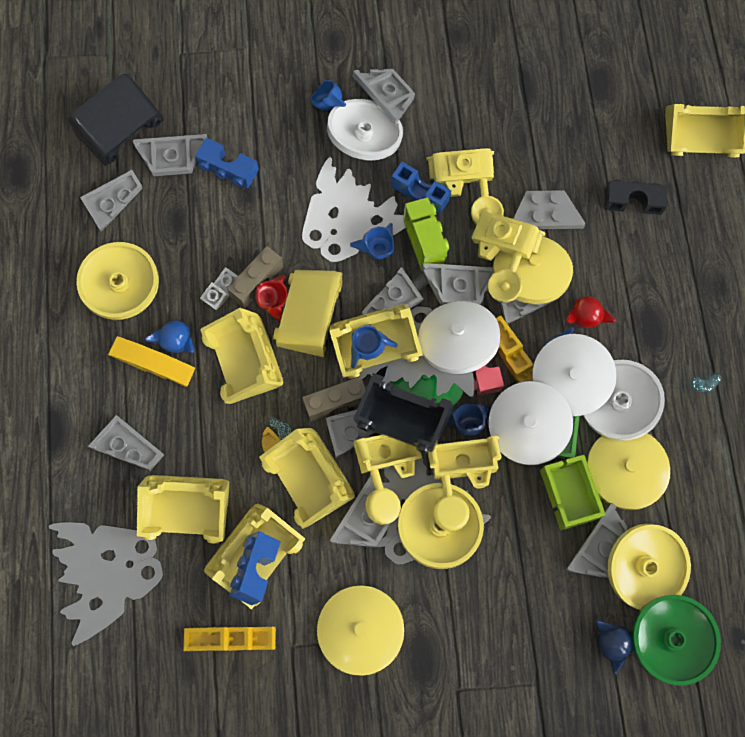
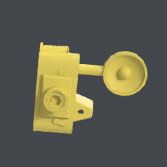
M488 148L435 153L433 156L427 157L429 179L452 190L450 197L461 196L464 183L480 182L481 197L474 202L471 208V217L476 225L482 211L503 216L504 209L498 199L489 196L487 181H492L494 177L492 156L494 151Z
M482 211L472 235V240L474 243L479 244L478 257L491 261L499 251L514 254L509 268L496 271L488 282L489 293L495 300L504 303L511 302L522 291V280L516 272L521 257L529 259L531 253L537 254L545 232L532 224Z
M385 435L355 440L354 447L361 473H371L375 488L367 497L366 512L373 522L380 525L389 524L399 516L401 506L398 496L392 490L383 488L379 469L393 466L401 479L413 476L415 473V460L422 458L421 452L416 450L417 447Z
M499 436L438 444L433 452L428 453L430 468H433L434 480H442L444 496L436 502L433 508V518L441 529L446 531L460 530L466 525L469 518L467 503L462 498L452 494L450 478L468 476L475 488L488 486L491 473L498 470L497 460H500L502 457L498 445Z

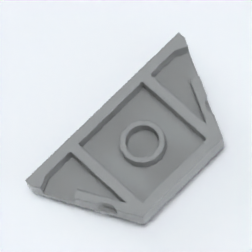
M394 69L370 70V73H360L359 70L353 71V78L390 120L396 124L414 100L415 93Z
M207 134L135 139L133 144L153 176L190 174L197 164L195 155L208 137Z
M564 190L526 191L514 216L515 220L537 226L538 229H584L585 227L584 220Z
M423 263L421 265V269L441 305L457 301L472 302L480 305L484 298V293L488 289L489 279L494 274L492 267Z
M371 476L333 534L330 542L377 547L391 523L385 525L377 524L369 518L366 512L367 497L375 490Z
M613 503L609 504L605 510L606 515L599 519L566 568L567 571L609 579L608 559L611 549L617 539L627 531V526L619 517Z

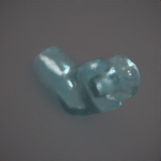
M714 373L708 380L695 378L693 388L697 392H711L722 380V377Z
M274 417L271 418L268 426L278 430L280 440L292 433L289 424Z

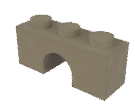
M266 246L227 288L229 297L245 309L255 298L256 286L267 278L269 280L273 279L283 268L282 257Z
M360 376L302 397L310 422L328 416L331 411L339 407L348 406L350 408L359 405L366 389Z

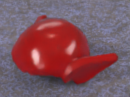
M285 275L258 284L255 291L257 305L267 310L279 323L283 315L282 309L285 307L288 297L287 288L283 284Z
M584 296L575 301L573 309L565 321L571 324L575 323L579 327L592 328L600 325V323H614L616 318L602 308V304L598 299L592 296Z

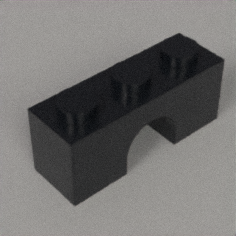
M609 181L605 188V210L624 212L629 199H637L642 204L644 214L662 215L667 208V186L659 183L643 184L638 181Z

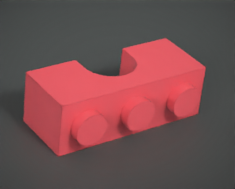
M483 366L473 371L474 390L477 391L478 396L502 391L504 383L499 367L488 368Z

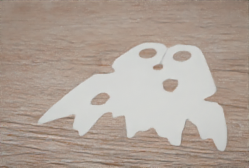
M331 157L326 160L316 181V186L322 193L311 197L303 227L302 239L308 246L313 249L321 248V255L331 262H338L358 253L359 250L350 247V243L361 240L370 229L378 226L386 227L389 223H392L393 235L406 228L403 222L404 215H394L397 208L395 196L389 198L381 206L374 207V202L367 200L371 184L356 186L355 178L352 176L350 169H347L344 176L336 183V167L331 166ZM337 207L339 210L338 216L332 219L328 215L329 211ZM375 215L383 218L381 223L372 225L371 218ZM336 229L337 234L332 235L330 231ZM312 230H319L322 234L321 239L318 241L311 240L309 237ZM331 244H338L341 248L340 253L337 255L330 254L328 251Z

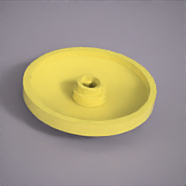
M542 236L537 254L531 253L529 259L521 257L516 272L521 277L523 286L516 300L529 304H543L551 302L565 293L572 279L573 265L563 247L555 241ZM499 251L494 259L493 273L504 268L508 269L514 254Z
M125 242L108 243L98 247L83 260L77 274V290L83 303L94 314L111 320L127 319L141 313L153 301L159 285L158 271L149 254L142 248Z
M648 433L627 441L612 440L601 436L592 445L586 461L600 499L608 505L613 503L618 509L638 510L645 508L657 501L668 486L670 464L667 454L661 444Z
M442 483L428 484L414 491L404 502L399 514L398 533L404 549L414 560L430 568L448 569L464 563L475 553L482 540L484 523L478 504L466 491L454 485H451L452 494L462 498L469 508L467 523L460 530H443L435 523L433 518V508L436 502L444 496Z
M641 524L625 531L613 545L608 559V577L614 592L623 602L638 610H641L648 602L655 598L666 595H682L690 577L691 562L686 545L675 532L656 524Z
M352 586L336 593L323 607L317 625L318 642L324 656L337 669L352 675L373 674L388 666L397 656L404 638L402 615L395 602L384 592L369 586Z

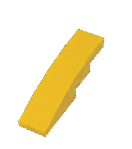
M497 317L496 320L500 329L498 353L517 383L533 381L532 371L534 364L523 351L522 343L503 317Z
M118 336L108 354L144 372L148 371L184 387L188 386L195 367Z
M276 627L184 628V651L275 650Z

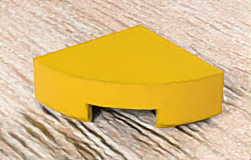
M269 427L264 430L262 436V448L266 452L281 441Z

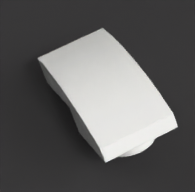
M225 267L214 283L211 282L200 299L217 310L229 298L227 288L238 275Z

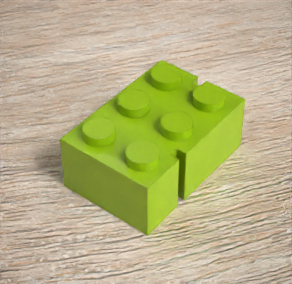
M428 197L406 203L403 222L420 269L423 263L444 264L447 251L449 250L448 241L446 238L443 239L441 233L443 232L441 222L437 221L436 217H434L436 215L435 206L433 203L430 204Z
M585 455L567 459L564 463L560 461L546 465L540 470L552 507H557L558 509L554 513L560 531L601 519L606 515Z

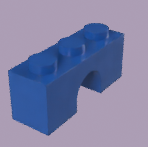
M206 138L195 155L199 168L204 171L214 172L221 179H229L236 186L249 188L259 171L257 161L240 153L235 161L230 163L222 161L225 156L223 145Z
M404 162L400 163L391 177L392 188L414 201L428 197L430 204H434L436 214L438 215L441 214L450 200L452 190L436 181L432 185L426 184L419 178L418 171Z
M260 531L246 538L243 545L245 548L243 555L237 562V574L233 577L230 584L232 589L229 596L251 606L262 602L268 581L258 575L256 565L259 563L265 566L274 562L280 541Z

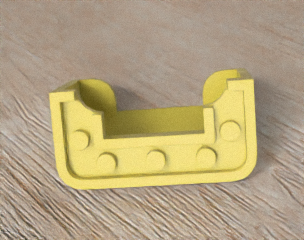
M684 104L666 106L668 152H671L672 156H683V152L728 154L727 157H739L740 154H745V106H740V108L684 106Z
M295 270L289 276L288 284L291 286L280 326L275 328L273 339L276 340L277 347L324 357L328 330L336 299H338V293H340L342 287V273L337 271Z
M407 303L330 325L329 331L343 377L348 376V379L360 376L359 372L367 367L399 358L407 359V362H413L423 355L411 310ZM363 325H371L397 343L398 346L396 348L385 346L382 354L375 359L363 360L360 358L355 368H351V339L353 332Z
M238 308L200 329L204 345L215 349L227 384L222 385L220 391L221 398L225 403L232 404L283 385L280 369L264 324L258 314Z
M312 428L294 430L259 457L262 461V467L266 472L278 474L298 508L294 511V520L302 529L312 525L355 497L352 487L318 433Z
M161 475L145 477L138 486L137 537L153 540L162 532L203 534V538L208 543L213 544L223 541L225 538L229 481L225 479Z
M255 504L208 562L204 573L228 592H231L230 584L233 577L237 574V562L243 555L245 549L243 547L244 542L249 535L260 531L280 541L275 561L265 566L259 563L256 565L258 575L267 580L286 554L300 551L305 538L267 507ZM243 602V603H244L245 605H247L250 609H252L254 606H257V605H258V604H255V605L251 606V605H249V604Z

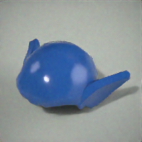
M331 80L323 81V84L318 86L317 91L310 98L313 106L319 110L330 111L334 107H346V103L341 100L342 92L340 88Z
M389 223L386 227L378 226L370 229L361 240L351 242L350 247L368 253L375 259L388 257L394 252L393 224Z
M168 321L160 330L145 337V341L159 344L162 349L170 353L194 352L190 328L181 321Z
M363 325L353 332L351 339V368H355L360 358L363 360L375 359L382 354L385 346L396 348L398 346L397 343L371 325Z

